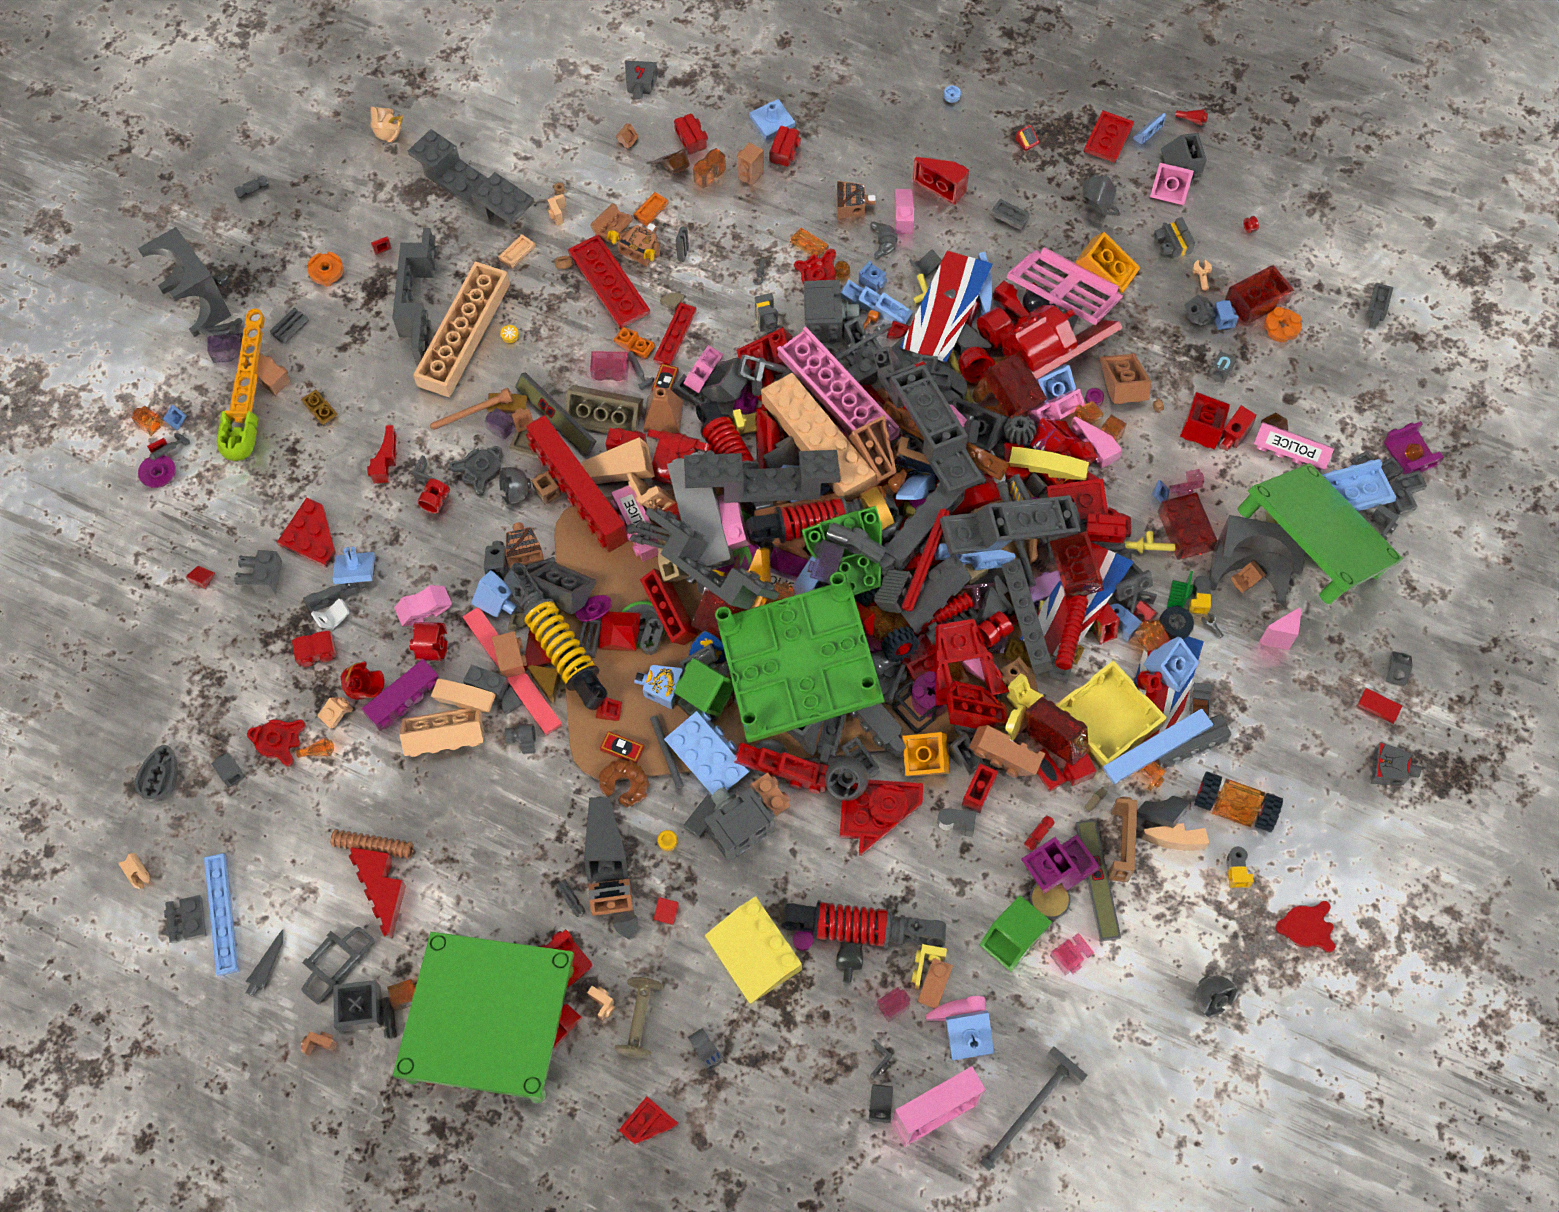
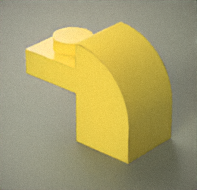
M1021 673L1016 679L1012 680L1008 686L1010 693L1007 695L1009 702L1015 708L1016 704L1026 706L1025 716L1036 720L1047 708L1043 695L1032 690L1027 677Z

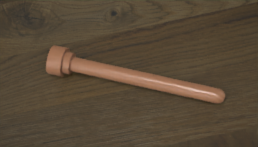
M505 388L496 397L432 422L430 428L435 430L501 402L502 404L513 402L514 399L509 388Z

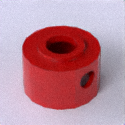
M999 307L980 316L976 322L979 334L991 343L992 349L1002 345V340L998 333L1002 332L1005 326L1013 324L1007 313Z

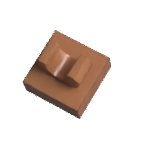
M626 123L615 137L625 148H630L639 136L632 125Z
M522 408L516 409V413L511 415L517 432L526 430V425L532 423L533 419L529 408L525 410Z

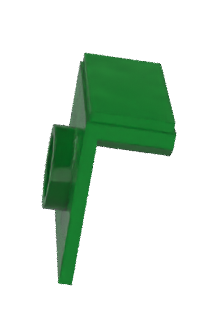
M1190 571L1186 583L1172 580L1166 608L1173 606L1183 608L1187 599L1190 600L1193 585H1191L1193 571Z

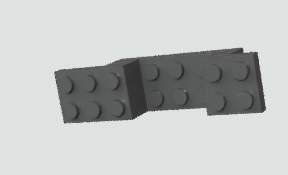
M432 129L408 150V154L422 164L425 177L488 220L496 214L512 225L535 203L533 197L496 172L487 178L459 158L457 146Z
M423 228L422 243H400L392 315L398 336L412 338L411 351L417 367L427 351V346L430 345L428 330H431V320H428V310H425L423 303H410V300H413V290H411V287L415 284V278H434V271H437L435 257L438 256L439 249L438 246H435V235H432L430 228Z
M912 364L881 376L880 381L896 408L906 407L924 437L922 452L947 494L951 495L982 483L983 476L966 450L968 435L926 366L916 367Z
M837 450L799 451L798 467L743 469L742 453L684 455L685 488L723 487L724 503L820 499L821 483L840 482Z
M1070 495L987 504L977 513L943 516L940 518L949 556L1000 550L1011 541L1048 537L1049 544L1079 541L1086 538L1076 503L1072 502Z
M648 507L645 515L672 533L660 554L729 605L749 610L757 596L773 600L777 599L780 593L774 590L775 586L768 581L763 582L760 580L761 576L752 570L749 572L744 568L740 570L732 568L724 581L719 579L720 575L713 570L708 571L705 568L706 565L699 561L709 542L703 539L704 535L696 530L693 532L689 529L691 526L682 520L679 522L674 513L670 511L665 512L658 507L657 509Z

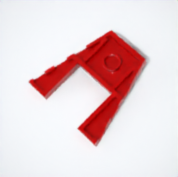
M974 619L935 626L936 706L947 705L946 694L952 684L948 666L951 663L980 658L987 691L993 696L1010 692L1002 680L1003 676L1000 670H997L992 660L991 652H988L984 644L985 640Z

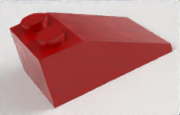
M916 157L914 159L912 181L956 205L967 191L969 169L954 161Z
M1196 392L1180 437L1215 450L1224 430L1230 404Z

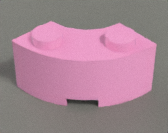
M430 585L417 594L402 597L394 608L402 627L412 626L415 622H424V618L433 614L437 617L445 612L452 605L445 586Z

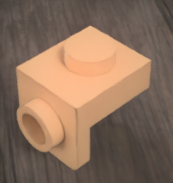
M561 194L547 200L549 217L551 220L554 219L556 225L563 224L560 209L566 207L565 197Z
M343 697L329 698L318 714V717L329 728H335L343 715L352 712L353 708Z
M591 986L587 994L589 998L603 1006L598 1013L599 1019L603 1021L605 1017L609 1018L615 1009L613 1006L615 1003L608 996L609 993L601 987L596 989Z

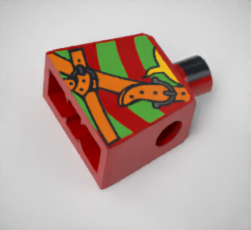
M1106 603L1099 615L1095 616L1096 619L1090 627L1100 645L1117 638L1119 617L1111 606Z

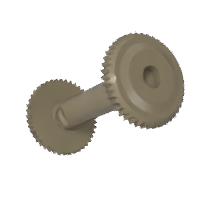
M631 977L627 980V984L637 988L638 992L628 1045H615L614 1049L618 1054L627 1057L648 1058L652 1052L641 1048L640 1044L650 991L663 990V985L659 981L650 978Z

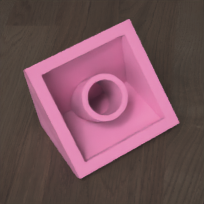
M1159 163L1150 197L1184 205L1194 171Z
M1297 608L1270 624L1259 641L1261 645L1289 650L1299 633L1302 610Z

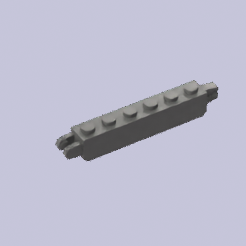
M941 482L938 483L936 490L928 494L924 504H920L915 514L907 518L904 527L895 532L891 542H887L883 546L887 549L879 562L881 576L887 575L888 569L902 571L920 552L922 544L926 543L939 510L945 508L950 511L951 515L964 500L965 489L948 495Z
M881 703L849 713L853 718L856 717L861 722L860 726L866 733L869 732L873 736L872 740L878 747H882L885 751L889 749L898 758L904 755L906 747L901 739L902 727Z

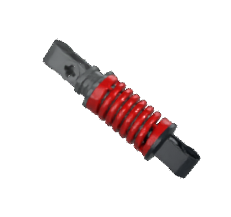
M716 401L697 405L696 414L703 424L700 433L707 444L712 445L711 451L715 454L742 453L743 469H759L757 462L753 459L735 425H733L731 416L722 414ZM772 501L746 502L752 516H754L755 510L773 507Z
M886 494L884 500L894 519L898 516L899 511L893 496ZM843 496L829 501L810 502L808 505L804 503L801 506L794 505V507H775L773 514L752 516L747 520L746 525L751 540L755 542L779 538L780 543H785V541L793 540L794 536L796 539H800L801 534L804 538L802 529L813 524L864 508L861 499H852L846 502Z
M818 900L815 907L788 903L784 906L782 927L788 931L812 932L813 940H826L829 937L831 941H834L837 936V940L842 942L845 936L847 943H850L853 937L855 944L859 943L861 938V943L865 945L869 939L870 945L873 946L876 943V946L887 948L889 942L892 941L900 945L906 943L912 945L925 944L940 948L945 946V922L908 918L905 915L895 917L892 916L890 908L874 910L873 907H870L867 911V908L862 906L859 911V907L856 905L852 907V910L850 905H845L843 910L842 904H838L835 909L834 903Z

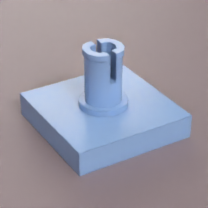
M779 99L749 112V117L765 140L776 136L780 126H785L789 129L795 127V121Z
M351 546V551L349 547L344 548L343 552L345 555H336L332 577L334 584L372 581L375 563L374 552L356 553V548Z
M987 1010L945 1017L952 1060L994 1053Z

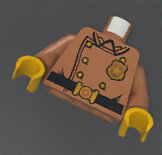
M651 223L646 228L635 225L632 229L622 233H617L613 230L608 232L606 239H611L613 244L618 242L619 253L634 261L648 266L650 261L653 262L655 258L660 256V243L655 234L657 228Z

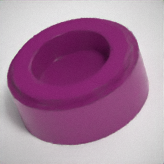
M1091 388L1086 392L1085 401L1088 405L1097 407L1102 404L1104 393L1100 389Z
M795 932L793 936L794 947L799 951L809 950L813 945V935L811 932Z

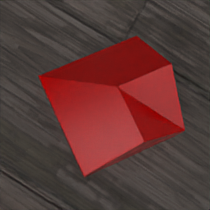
M608 611L602 616L598 649L636 651L641 613Z

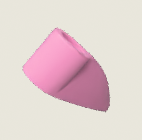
M971 996L966 999L945 1003L926 1014V1021H946L945 1017L986 1010V999L982 996Z

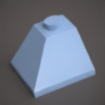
M1062 364L1037 379L1043 403L1076 389L1070 365Z
M1176 637L1153 649L1144 662V666L1151 674L1160 672L1162 675L1160 678L1161 682L1176 692H1180L1199 664V661L1181 637Z

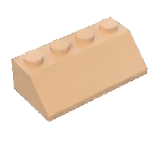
M463 708L402 719L399 735L404 756L410 755L415 757L421 753H437L444 749L456 750L461 746L469 745L474 747L483 743L484 732L481 711Z

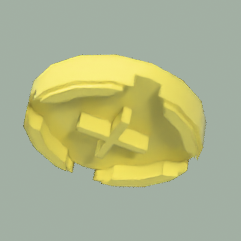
M1022 704L1015 705L1017 710H1012L1005 727V731L1008 732L1007 735L1011 736L1010 740L1012 741L1017 737L1025 717L1026 706Z

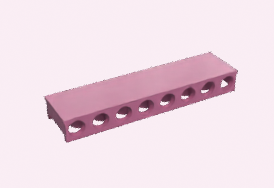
M804 327L800 334L784 346L777 348L778 357L849 434L885 415L889 442L900 436L899 426L807 327Z

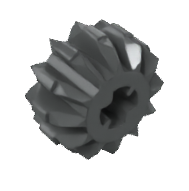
M1022 414L1020 417L1014 415L1012 419L1008 418L1004 426L1006 439H1010L1011 444L1017 442L1018 446L1020 443L1026 445L1028 441L1033 440L1036 434L1034 420H1030L1029 416L1023 417Z

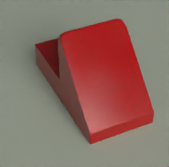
M568 1004L562 1007L553 1050L582 1019Z

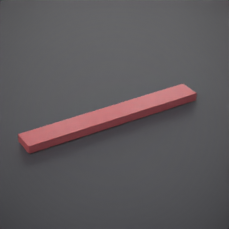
M477 607L464 615L463 620L499 669L492 640L493 636L499 634L481 609ZM526 672L507 678L511 688L545 736L562 726L561 721Z

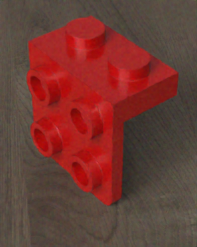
M566 929L563 932H557L552 937V941L547 945L543 944L540 946L572 951L574 953L572 962L574 973L568 980L567 988L593 967L592 962L574 942L571 934Z

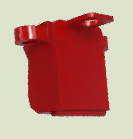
M649 429L647 437L659 440L652 461L655 476L652 477V480L672 485L667 464L672 463L677 458L684 459V455H691L698 452V450L703 452L711 451L712 445L700 442V439L686 436V434Z

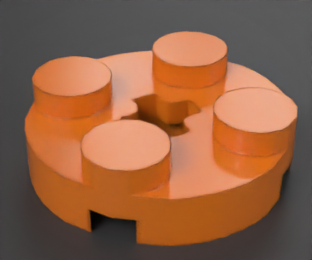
M327 252V254L317 253L310 258L307 264L311 280L325 287L331 286L344 273L340 257L333 252ZM322 267H328L329 269L323 271Z
M1276 307L1271 311L1264 322V328L1268 332L1267 335L1277 342L1294 340L1299 335L1302 327L1301 316L1282 307ZM1280 323H1284L1287 326H1284V328L1280 327Z

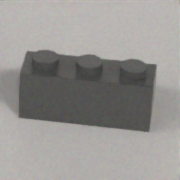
M954 398L952 405L962 415L974 416V420L980 421L977 443L971 444L991 451L1005 435L1004 426L1010 417L968 400Z
M552 561L530 573L539 590L544 593L545 599H553L557 608L568 614H573L584 607L596 584V579Z

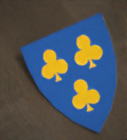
M706 630L699 634L691 644L689 656L711 643L718 659L715 664L727 661L722 641Z

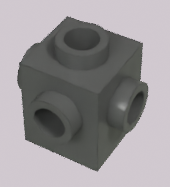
M1199 294L1184 304L1188 312V319L1192 323L1202 326L1209 323L1216 316L1213 311L1214 306L1212 302Z

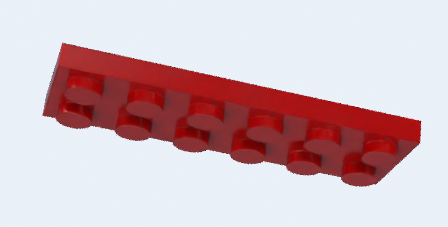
M599 234L568 249L569 255L619 329L651 313L649 307Z

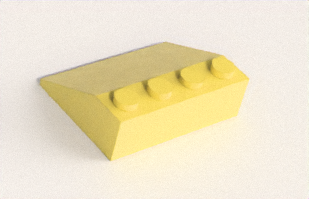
M756 896L738 907L705 935L749 1004H752L802 970V963Z

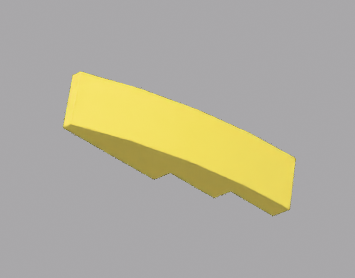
M1012 447L1009 461L1010 467L1029 468V472L1048 473L1049 477L1086 480L1089 462L1070 456L1020 447Z

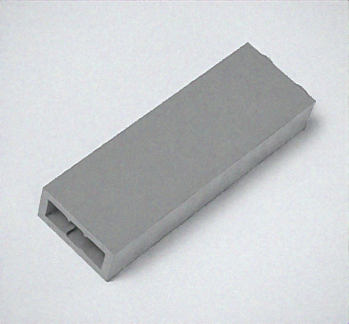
M696 452L691 455H704V453ZM674 459L667 466L681 520L691 526L689 529L693 532L696 530L704 535L703 539L709 542L699 561L706 565L705 568L708 571L734 564L735 560L732 549L727 545L723 530L716 488H685L684 459Z

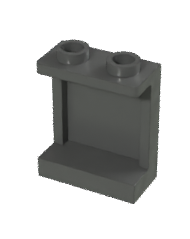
M1128 549L1117 553L1132 560L1131 552ZM1133 562L1121 582L1116 585L1113 595L1119 601H1122L1152 587L1151 571L1146 570L1143 572Z

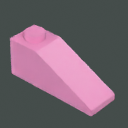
M895 189V232L897 234H913L914 205L912 189Z
M724 494L717 496L727 545L732 550L751 545L740 503H724Z

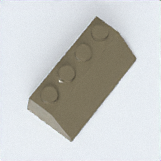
M572 385L567 390L565 411L586 430L608 434L609 428H622L626 431L634 432L637 431L641 419L643 398Z

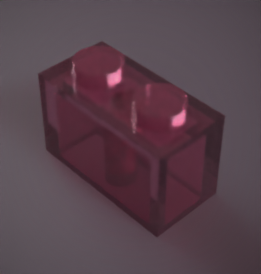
M591 351L590 373L592 379L598 381L628 380V352Z

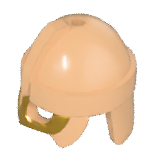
M370 107V125L375 136L383 141L394 142L400 133L403 115L394 117L391 108Z

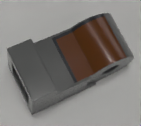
M1194 682L1190 690V715L1203 709L1205 714L1209 716L1211 684Z

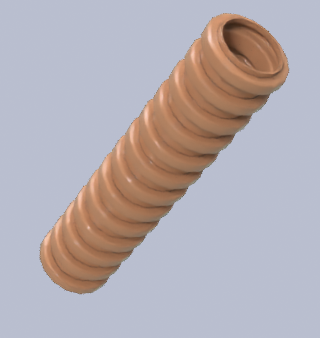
M335 829L330 840L332 847H344V849H351L352 847L388 853L390 856L393 855V857H405V859H410L413 853L412 841L407 843L406 840H402L400 842L399 839L394 841L393 838L388 840L387 837L382 839L381 836L376 838L375 835L370 837L369 834L364 836L363 833L358 835L357 832L352 834L351 831L345 833L344 830L339 832L338 829Z

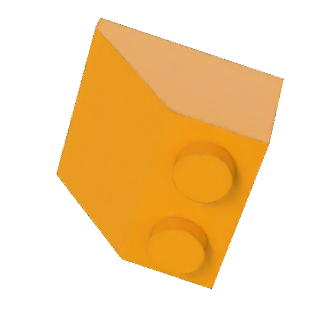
M938 732L903 736V743L906 747L904 749L906 776L950 774L947 734Z

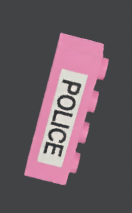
M1262 422L1254 444L1257 445L1256 448L1265 452L1268 449L1275 451L1274 455L1285 458V456L1291 457L1292 462L1300 465L1303 462L1311 463L1318 471L1321 469L1326 470L1334 448L1265 422Z
M629 485L611 492L613 500H610L611 505L615 511L618 510L619 517L625 523V527L629 524H634L636 528H639V521L651 523L649 517L645 515L644 507L637 502L635 491ZM627 532L628 540L631 541L630 537L632 534ZM650 538V541L658 543V539ZM633 542L634 546L632 548L636 557L640 556L642 562L658 556L657 547Z

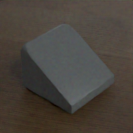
M1033 473L1024 485L1034 497H1039L1040 494L1045 493L1046 485L1036 473Z

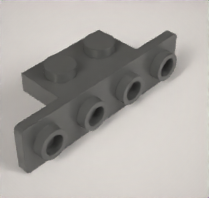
M884 323L875 329L876 332L871 335L870 333L865 334L860 338V342L850 343L845 347L847 350L842 353L837 351L833 356L837 361L845 358L851 367L866 358L871 362L874 361L872 351L882 348L876 338L887 332L892 327L891 323L886 326Z

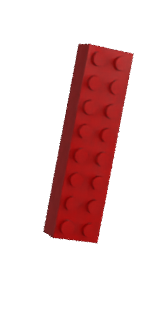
M544 415L526 425L527 434L525 435L530 442L528 443L529 448L533 453L536 452L538 454L539 462L542 466L546 465L552 479L557 480V486L562 493L567 494V500L570 505L578 509L577 513L582 521L586 520L591 534H596L598 537L599 545L602 548H606L610 553L628 542L625 523L547 417Z

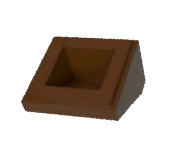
M1276 412L1261 420V423L1265 422L1287 431L1289 429L1288 420Z

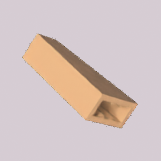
M641 438L634 439L582 461L583 468L595 484L629 481L627 476L629 473L640 479L655 477L649 446Z

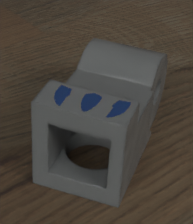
M703 1028L688 1037L707 1072L724 1062L721 1053L709 1039Z

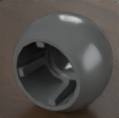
M849 756L840 757L833 761L826 770V787L834 797L840 800H854L860 797L868 786V771L864 764L856 758ZM840 769L841 772L835 774L836 770ZM844 773L852 774L853 779L846 778ZM854 783H858V786L853 788Z

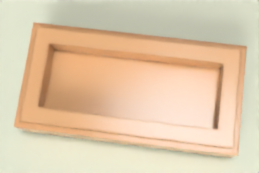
M522 234L498 257L501 262L513 269L536 246L533 241Z

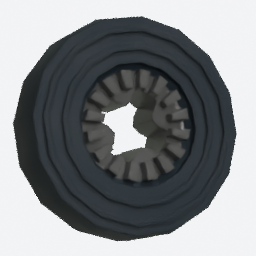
M1169 607L1163 611L1159 618L1160 631L1169 639L1181 637L1183 640L1190 635L1194 627L1193 616L1182 607ZM1175 620H1176V621H1179V623H1178L1179 625L1176 626V627H1175V625H1174V623H1173V622H1175Z

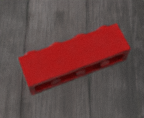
M652 569L643 576L640 581L671 642L680 645L687 644L698 633L672 582H663L661 572L658 569Z

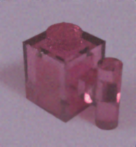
M1079 933L1073 937L1077 945L1074 946L1068 939L1050 954V957L1065 976L1070 972L1073 975L1082 968L1081 964L1084 961L1081 955L1082 952H1084L1087 958L1094 954L1093 950Z
M897 987L877 1000V1007L889 1023L909 1009V1001L911 1000L905 990H900Z

